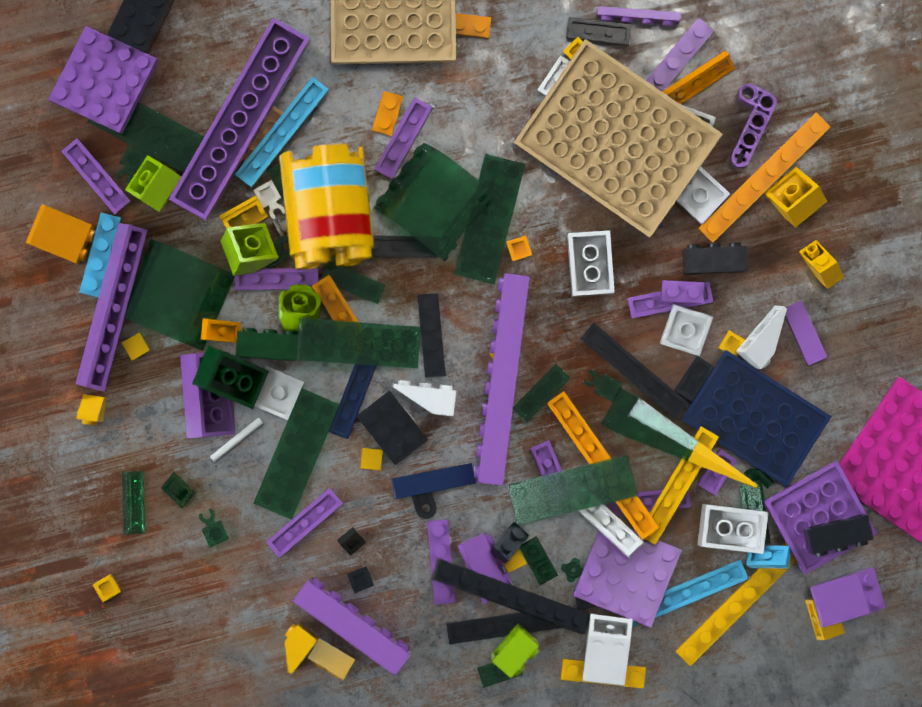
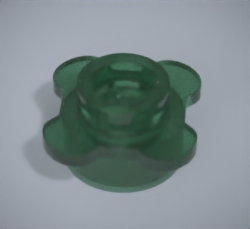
M573 558L571 562L564 563L561 566V570L566 573L569 582H574L576 578L581 576L584 569L581 567L578 558Z

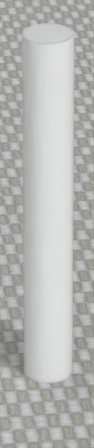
M258 417L214 452L210 458L214 462L218 461L264 423Z

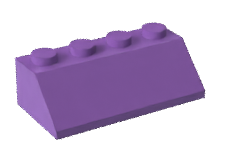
M205 353L180 355L187 438L235 435L233 401L192 384Z

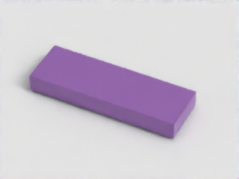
M802 300L786 307V320L807 366L827 358Z
M548 440L530 448L554 505L571 499L573 494L550 441Z

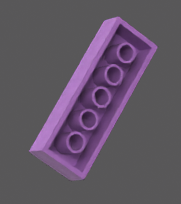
M310 578L293 602L396 676L411 654L410 646L401 639L397 642L392 638L393 634L384 627L379 629L375 626L376 621L368 615L363 617L357 613L359 609L350 602L346 605L341 601L342 596L333 590L328 592L324 589L325 584L317 578L314 580Z

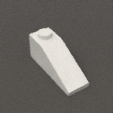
M775 305L736 351L748 364L756 369L765 368L770 363L771 357L775 354L787 311L785 306Z

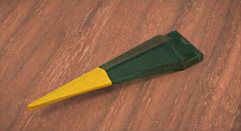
M622 388L601 423L604 427L621 436L752 487H758L756 483L653 407Z

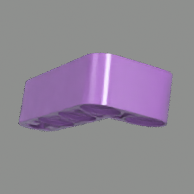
M753 84L743 85L737 93L738 101L751 108L752 111L729 158V163L734 169H742L749 163L777 104L776 97L772 93ZM743 90H750L753 95L752 98H744L742 95ZM763 98L770 100V108L762 106L761 100ZM753 117H759L762 120V126H755L752 123ZM744 136H751L754 141L753 145H746L743 141ZM742 150H745L746 152L742 156V160L744 161L738 164L737 158L735 157H737Z

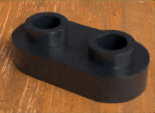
M432 492L411 496L419 517L429 519L435 515L437 508ZM423 505H429L430 510L428 512H423Z

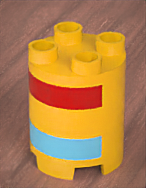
M348 144L313 146V155L307 156L305 159H297L295 162L292 151L282 153L279 159L290 257L295 258L296 270L321 267L320 263L331 261V257H335L336 266L338 267L361 264V260L372 258L371 249L374 248L363 147H358V150L350 153Z

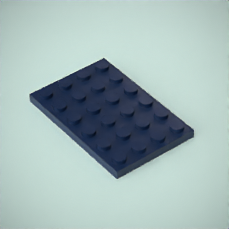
M725 350L681 420L697 431L700 427H703L719 436L716 443L788 487L832 416Z

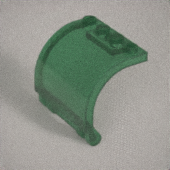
M423 143L415 149L411 160L402 166L398 177L389 183L388 190L376 200L374 209L395 222L424 244L441 260L446 262L449 258L447 255L458 246L455 242L478 212H484L487 208V203L490 200L492 201L496 195L452 159L434 147Z
M150 239L148 244L150 247L147 253L145 252L143 255L144 260L133 283L124 318L203 351L208 340L201 339L203 319H217L235 276H233V273Z

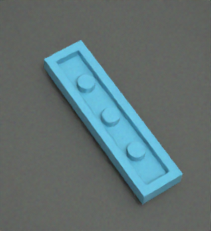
M100 213L79 293L99 298L118 223H121L122 218Z

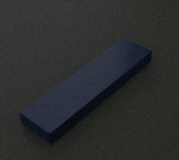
M358 355L329 429L330 433L349 439L377 367V361Z
M472 463L391 479L394 499L476 483Z

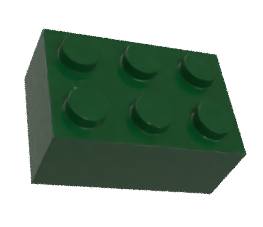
M243 327L242 331H237L235 356L239 358L301 362L303 337L298 335L297 331L285 330L284 334H278V331L274 329H264L263 333H260L255 328Z
M208 345L192 384L253 409L269 371Z

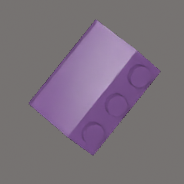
M483 532L458 545L468 569L512 585L510 575L508 573L505 574L502 568L504 563L490 551L495 544L492 535ZM481 598L483 604L489 602V600Z

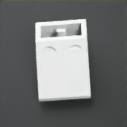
M398 380V384H393L395 389L432 414L454 416L456 391L452 390V386L440 385V389L431 388L432 384L419 383L418 387L411 386L410 381Z
M590 615L582 681L619 686L625 685L633 619Z

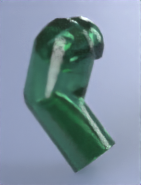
M758 468L748 469L743 474L751 481H760L767 489L774 483L769 475Z

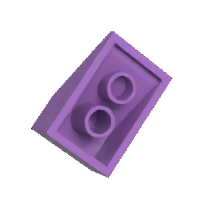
M874 567L859 569L810 587L822 627L886 608Z

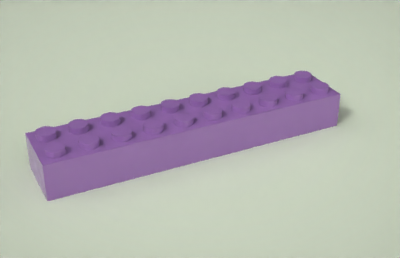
M274 17L272 18L169 198L171 202L208 222L310 44L309 37Z
M504 273V277L499 278L498 291L502 293L501 299L497 298L495 312H499L498 319H494L492 331L496 333V340L491 341L490 353L494 355L493 361L488 362L487 374H491L490 382H486L484 393L488 395V402L483 403L482 415H486L485 424H480L479 436H483L482 444H478L477 457H480V464L475 465L474 477L478 478L477 482L503 486L530 276Z

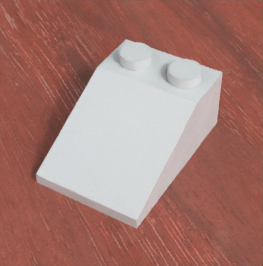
M702 504L697 545L764 554L768 512Z

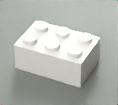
M610 230L568 233L571 296L584 297L614 294Z

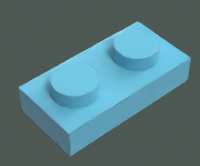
M764 546V554L748 552L746 565L749 568H789L791 549L789 546Z

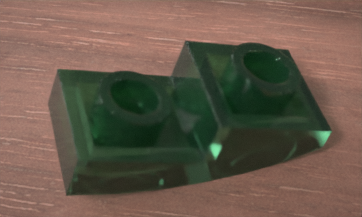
M537 536L521 545L520 550L539 585L558 576Z

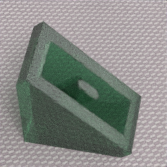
M175 472L171 474L161 487L182 509L187 508L199 493L198 490Z

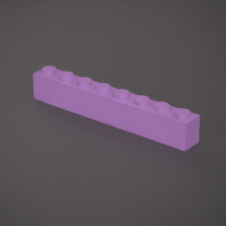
M118 223L76 380L78 385L105 391L146 238V229Z

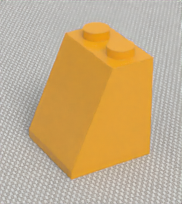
M41 204L26 243L79 265L80 261L83 262L88 252L86 246L88 242H92L96 231L93 230L95 226Z

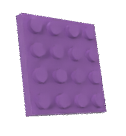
M85 26L48 100L122 134L159 60Z
M837 460L763 501L804 575L852 549L856 544L848 546V550L836 552L834 549L827 551L828 554L825 556L815 557V554L808 553L803 528L859 514H866ZM870 521L872 534L875 536L877 532Z
M599 531L573 597L624 618L633 619L632 621L651 628L680 556L681 549L661 541L654 545L644 539L642 540L644 545L628 558Z

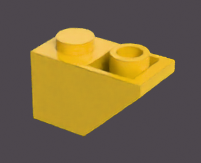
M817 240L799 251L811 271L826 289H829L844 278L838 262Z
M83 394L76 419H82L81 424L97 426L98 422H103L107 397Z

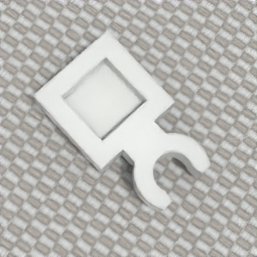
M272 180L253 190L263 209L268 206L270 207L269 214L272 219H276L274 215L276 209H280L283 215L286 214L284 207L277 203L282 198Z

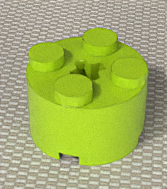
M303 284L292 285L285 292L283 290L279 296V321L282 324V328L297 332H313L320 321V295L316 294L312 287Z

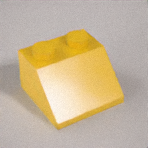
M797 167L764 192L781 215L795 228L828 202L820 187Z
M301 622L297 626L293 624L285 634L287 639L284 643L287 667L290 674L294 672L320 638Z

